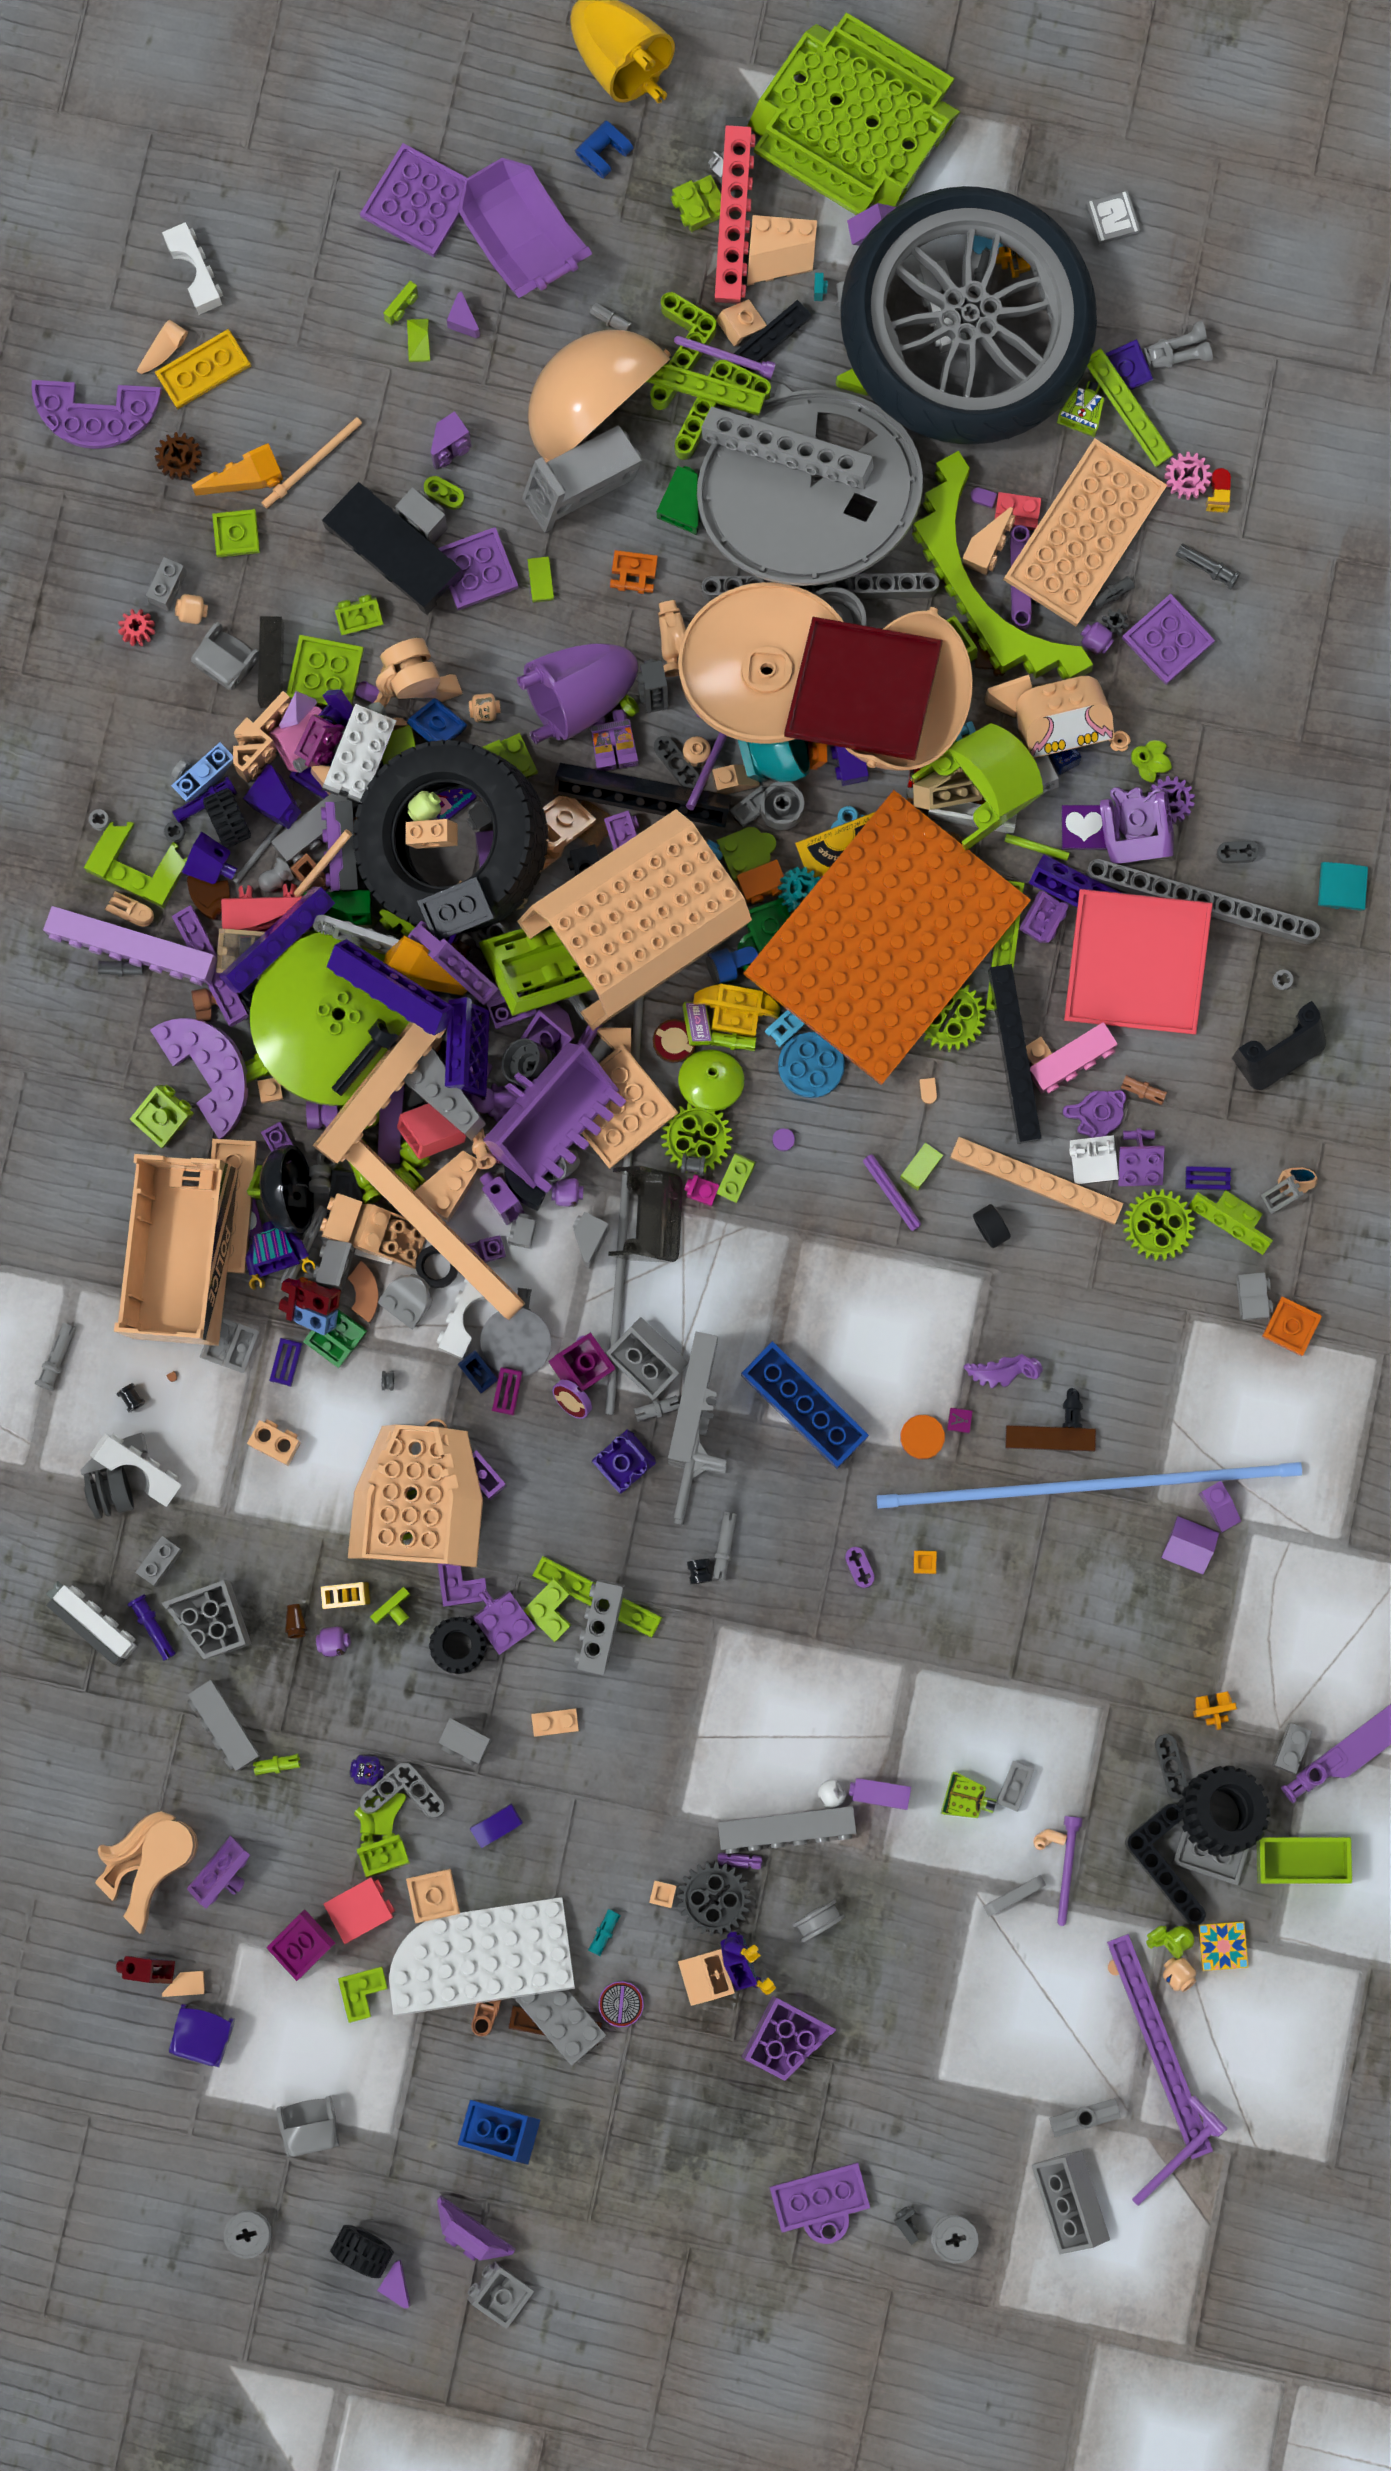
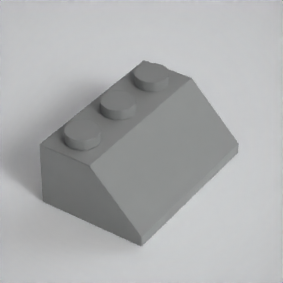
M642 1317L605 1353L652 1400L688 1365V1362Z

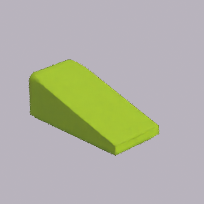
M925 1142L904 1170L900 1179L918 1191L943 1155Z

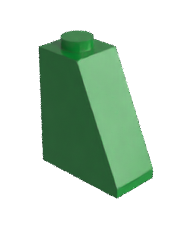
M677 466L656 513L657 519L697 535L698 479L697 474L692 468Z

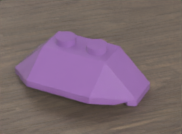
M443 2196L439 2197L437 2204L442 2234L446 2236L444 2240L453 2247L457 2245L464 2249L463 2254L473 2261L476 2258L481 2261L509 2256L514 2253L515 2248Z

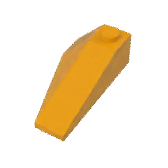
M269 443L242 455L244 459L238 463L230 462L226 464L223 472H213L192 484L195 495L277 486L283 480V477Z

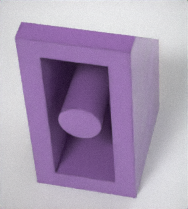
M1221 1481L1199 1493L1200 1498L1221 1533L1241 1522L1233 1500Z

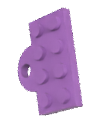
M858 2162L770 2186L781 2232L804 2227L810 2238L822 2244L834 2243L845 2235L849 2225L848 2214L870 2208ZM826 2225H832L836 2229L835 2235L831 2238H826L822 2234V2230Z

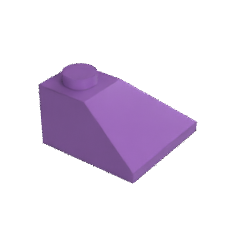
M554 1002L538 1010L520 1039L533 1040L558 1055L567 1043H571L575 1036L569 1014Z

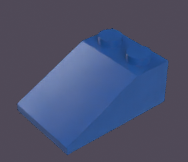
M470 2100L458 2145L528 2165L540 2119Z

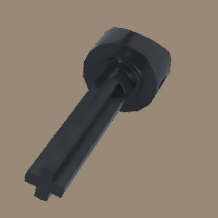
M378 1018L368 1030L373 1040L367 1044L332 1086V1090L340 1096L346 1092L382 1047L391 1051L402 1038L397 1034H390L385 1021Z

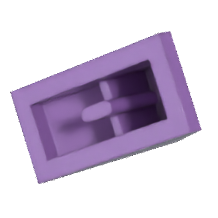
M461 291L457 294L447 318V326L449 329L478 338L480 337L479 328Z
M400 2259L396 2260L377 2291L405 2309L410 2307V2300Z

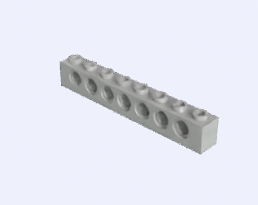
M715 407L710 408L701 427L703 440H706L708 443L723 445L730 450H739L750 456L764 458L772 463L784 464L791 469L797 468L811 475L826 477L830 481L842 482L852 488L864 489L873 470V457Z

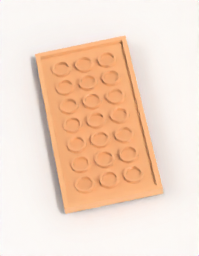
M1094 438L1003 580L1076 627L1167 487V484Z

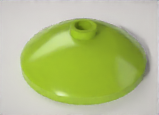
M702 1050L692 1054L684 1061L679 1071L678 1085L683 1097L694 1107L706 1111H718L730 1107L739 1099L744 1088V1073L740 1064L731 1055L719 1050ZM713 1071L716 1074L710 1075L709 1072Z

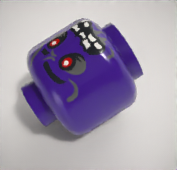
M359 1755L356 1760H352L350 1777L353 1778L356 1784L374 1786L378 1779L383 1778L384 1766L380 1765L378 1757Z

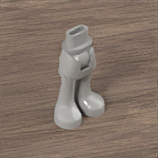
M1202 321L1196 322L1192 331L1186 335L1167 340L1160 339L1147 349H1142L1150 370L1152 368H1169L1173 364L1191 359L1213 360L1211 346L1208 341L1206 342L1207 335ZM1201 343L1197 347L1177 353L1172 351L1176 348Z

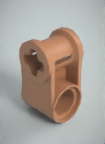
M502 2000L488 2002L494 2004V2006L484 2003L476 2004L471 2025L472 2031L476 2035L484 2037L491 2033ZM481 2019L488 2022V2029L484 2033L476 2030V2023Z

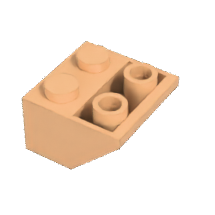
M722 1949L678 1961L691 2006L735 1993L732 1982L724 1967Z

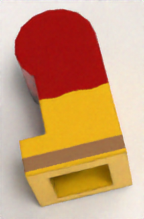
M1218 468L1213 472L1210 479L1213 493L1212 497L1207 499L1206 511L1227 513L1230 507L1231 476L1228 470Z

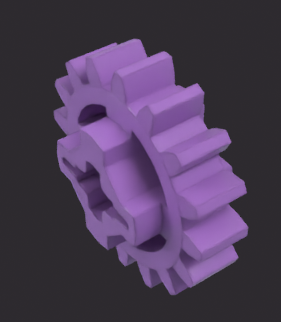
M1166 776L1165 782L1158 779V786L1153 784L1150 789L1152 791L1157 788L1163 789L1167 792L1169 799L1176 794L1174 802L1170 803V811L1177 812L1171 813L1172 824H1175L1177 818L1182 822L1185 819L1184 814L1190 815L1191 811L1188 808L1194 807L1195 803L1191 802V800L1195 798V794H1189L1192 787L1186 788L1184 786L1185 780L1179 783L1177 776L1173 781H1170L1169 776ZM1181 793H1183V795H1184L1185 804H1184V801L1181 800V796H1180Z

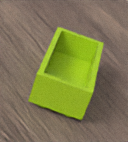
M1262 1837L1261 1840L1256 1841L1258 1884H1352L1351 1837Z

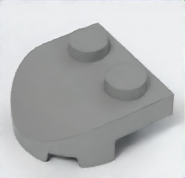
M416 1274L400 1275L388 1285L378 1304L410 1329H414L424 1313L430 1308L433 1298H430V1286L422 1277Z

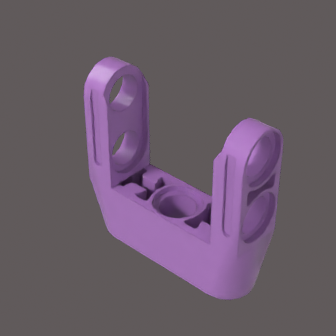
M1166 791L1156 792V799L1154 801L1158 835L1120 840L1116 807L1111 799L1101 800L1100 811L1104 839L1112 863L1118 864L1173 856L1174 832L1169 797Z

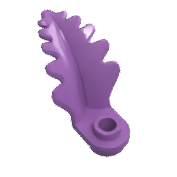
M1023 1354L1011 1358L1003 1357L999 1360V1363L991 1361L987 1363V1366L981 1363L978 1366L974 1363L964 1365L968 1375H973L974 1381L980 1380V1385L982 1386L988 1381L990 1388H995L999 1382L1002 1387H1006L1020 1373H1023L1028 1378L1037 1379L1043 1371L1042 1365L1037 1359H1029Z

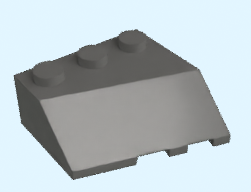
M222 1580L162 1603L203 1659L230 1653L252 1645L231 1581Z

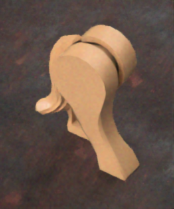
M413 638L399 642L386 649L380 656L383 667L376 679L379 694L374 703L379 702L384 708L391 697L395 696L398 699L436 698L440 702H444L463 693L456 675L449 674L440 677L435 664L427 662L431 655L423 638Z
M162 1811L145 1816L119 1843L113 1846L100 1845L97 1849L100 1859L107 1866L104 1873L98 1877L95 1883L112 1901L117 1899L123 1877L128 1872L138 1870L133 1882L130 1904L123 1917L139 1934L145 1933L149 1919L150 1903L155 1889L167 1876L191 1863L198 1849L197 1835L192 1827L184 1822L176 1821V1817Z

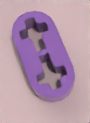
M852 1547L845 1555L847 1566L855 1584L860 1588H868L874 1582V1573L864 1551L859 1547ZM852 1551H855L856 1554H861L862 1557L859 1558L861 1566L857 1567L855 1561L849 1560L852 1556ZM861 1568L865 1575H870L867 1584H864L863 1581H858V1578L861 1576L859 1572Z

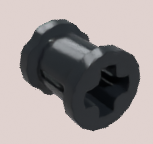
M133 1383L125 1386L117 1393V1396L121 1397L128 1407V1413L138 1409L145 1403V1400L141 1399L135 1391Z

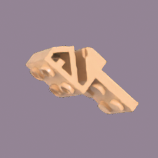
M284 691L281 692L254 723L246 718L234 731L238 746H233V764L238 775L247 783L251 779L255 780L262 772L261 768L266 763L270 764L276 757L277 749L270 738L269 732L278 727L291 702L290 696Z
M558 796L542 808L545 811L546 825L548 826V839L546 840L548 848L547 855L544 856L546 860L543 870L562 856L565 846L596 823L597 819L575 798Z

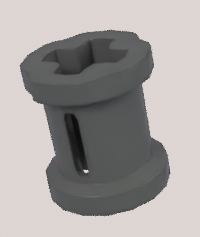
M683 1153L681 1173L687 1171L703 1175L705 1156L693 1157Z

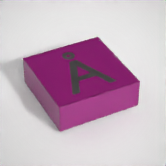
M950 1408L947 1430L969 1434L973 1411Z

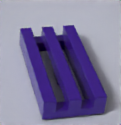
M1186 1166L1185 1189L1230 1191L1231 1168ZM1190 1172L1225 1173V1176L1190 1175ZM1190 1180L1225 1181V1185L1190 1184Z
M280 1338L269 1379L270 1382L292 1387L302 1343ZM284 1344H288L280 1378H276ZM296 1346L288 1380H284L292 1348Z

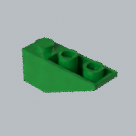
M336 890L326 892L335 904L324 915L341 921H349L354 925L372 924V899L369 890Z

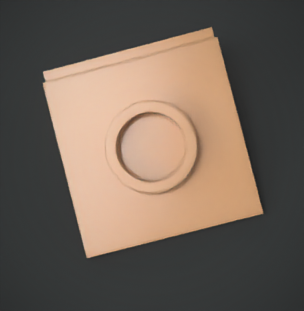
M749 299L724 309L716 319L734 347H737L744 337L761 331L767 326Z

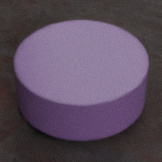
M783 1128L774 1133L772 1142L777 1150L785 1152L793 1147L795 1138L790 1130Z

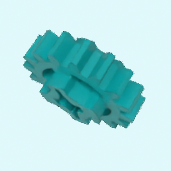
M796 867L787 871L785 876L780 878L783 884L778 886V889L782 890L778 897L784 898L785 901H783L782 905L788 904L789 912L800 905L821 879L820 877H813V870L807 873V867L802 869Z

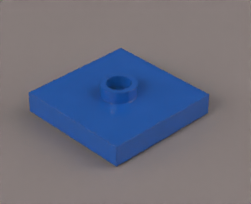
M433 698L407 721V724L428 742L453 740L467 727L464 721L436 698Z

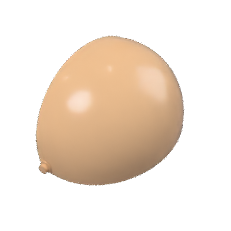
M625 330L593 332L572 341L558 351L538 376L528 407L530 435L534 446L545 462L576 447L670 360V352L666 349L663 351L657 344L642 335Z
M930 607L927 611H916L903 615L883 628L885 630L940 639L943 642L916 760L846 748L847 751L867 763L866 765L871 768L878 767L886 770L904 771L929 765L951 747L966 721L971 703L973 682L970 659L957 631L949 622L938 615V609Z

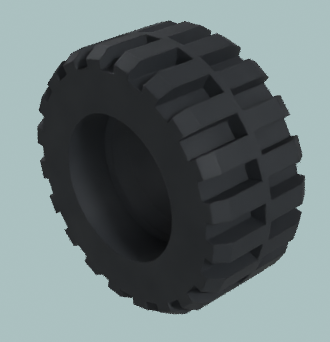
M1219 1766L1199 1774L1188 1783L1189 1786L1184 1788L1182 1792L1184 1798L1179 1801V1807L1182 1808V1812H1179V1820H1183V1831H1188L1190 1835L1188 1839L1191 1843L1197 1842L1198 1849L1201 1851L1208 1850L1210 1855L1216 1856L1220 1854L1223 1857L1251 1848L1256 1844V1841L1262 1839L1264 1836L1263 1830H1266L1269 1825V1821L1266 1820L1270 1816V1808L1266 1806L1269 1800L1268 1796L1264 1797L1262 1793L1264 1790L1263 1786L1255 1783L1257 1779L1252 1774L1247 1776L1246 1770L1241 1768L1235 1770L1234 1766ZM1215 1791L1226 1793L1237 1805L1239 1822L1236 1829L1232 1832L1221 1828L1212 1818L1210 1799Z

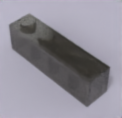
M260 616L257 700L260 708H268L283 690L284 622L282 617Z

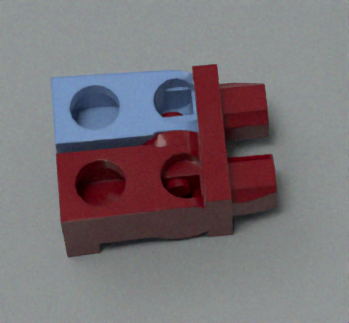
M301 1277L298 1280L287 1278L282 1282L281 1290L288 1293L289 1297L285 1296L280 1300L279 1310L287 1313L286 1320L291 1322L294 1320L297 1324L322 1335H326L336 1328L337 1308H339L341 1290L334 1287L332 1289L324 1288L305 1277Z

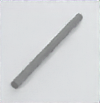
M298 799L295 800L299 807L302 802ZM277 823L233 879L234 883L239 884L283 828L282 825Z

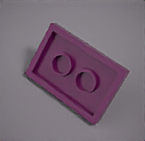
M303 1910L266 1948L288 1973L298 1981L335 1942L306 1910Z

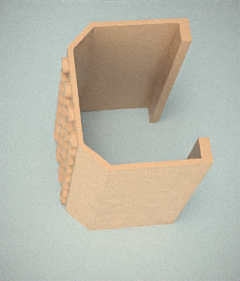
M675 809L533 904L517 922L529 939L549 926L553 928L599 996L598 1001L580 1012L593 1031L732 937L752 919L744 896L696 826Z

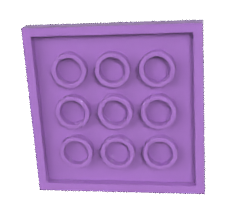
M402 143L360 212V217L428 255L435 257L460 216L458 206L464 181L467 178Z

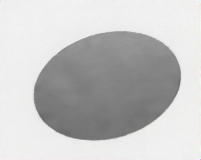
M521 1308L510 1320L506 1319L498 1311L485 1323L481 1333L480 1345L485 1360L494 1370L500 1373V1368L502 1367L522 1371L523 1377L536 1372L544 1365L551 1350V1335L545 1322L536 1313L528 1309Z

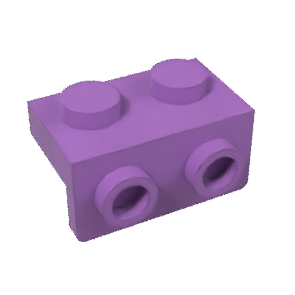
M1039 891L1019 930L1040 943H1049L1056 936V929L1059 923L1066 917V910L1069 905L1065 902L1057 901L1044 891Z

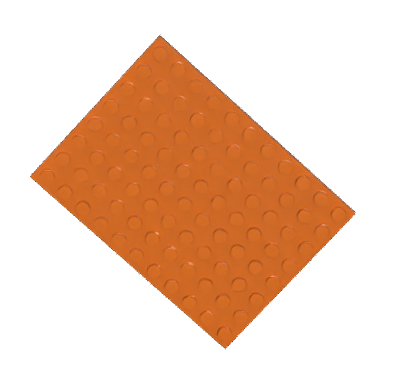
M893 790L743 974L882 1085L1031 899L967 849L965 851L960 842Z

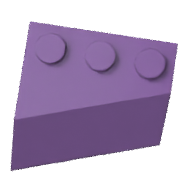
M772 1996L741 2057L785 2081L836 2029Z

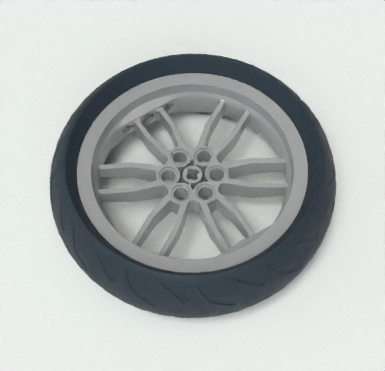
M972 186L950 187L931 191L912 198L887 214L872 228L854 254L845 277L840 306L842 337L848 359L861 385L874 402L885 413L910 430L929 438L956 444H984L1009 439L1032 429L1054 414L1067 401L1082 379L1091 358L1097 328V306L1092 280L1083 257L1068 234L1054 219L1028 201L1000 190ZM967 235L968 238L962 263V287H956L940 265L919 248L932 240L944 236ZM974 235L993 240L987 270L981 282L972 281L971 253ZM1001 243L1020 255L1031 266L1034 278L1016 282L990 295L986 292V286L995 266L998 246ZM910 255H913L934 275L945 293L941 294L924 285L904 269L901 264ZM894 275H898L917 294L941 308V311L914 314L891 322L886 309V300ZM1032 286L1038 287L1042 302L1023 307L1002 308L1001 301L1010 295ZM968 291H974L978 298H971L968 295ZM948 298H955L957 300V304H950L948 302ZM984 306H991L994 312L988 313ZM1046 309L1051 323V332L1043 357L1037 354L1022 338L998 324L996 320L1023 317ZM966 312L968 315L973 316L972 319L969 316H965ZM944 319H951L953 321V325H946L944 323ZM916 324H936L937 330L926 337L903 346L899 344L895 329ZM986 326L990 333L984 334L980 327ZM960 333H967L970 340H963ZM944 336H948L952 340V344L942 367L939 389H936L922 381L908 369L902 354L921 349ZM996 337L1015 347L1036 365V368L1027 377L1024 376L1003 355L993 338ZM976 343L981 344L996 364L1015 379L1018 384L995 395L971 398L970 392L975 372ZM957 349L966 350L967 376L963 397L945 393L950 363Z

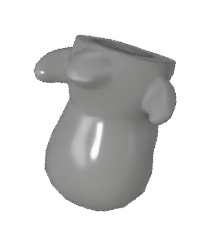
M277 857V862L274 864L275 867L263 872L259 876L258 883L263 891L272 892L277 888H282L284 881L294 879L285 859Z

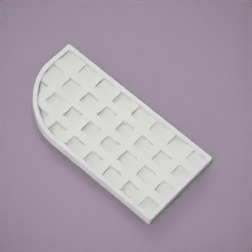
M563 1898L462 1912L452 1916L425 1921L417 1926L402 1941L391 1964L389 1984L393 2015L399 2016L575 1989Z

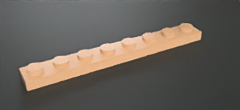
M958 1137L950 1159L1115 1225L1123 1203L961 1137Z

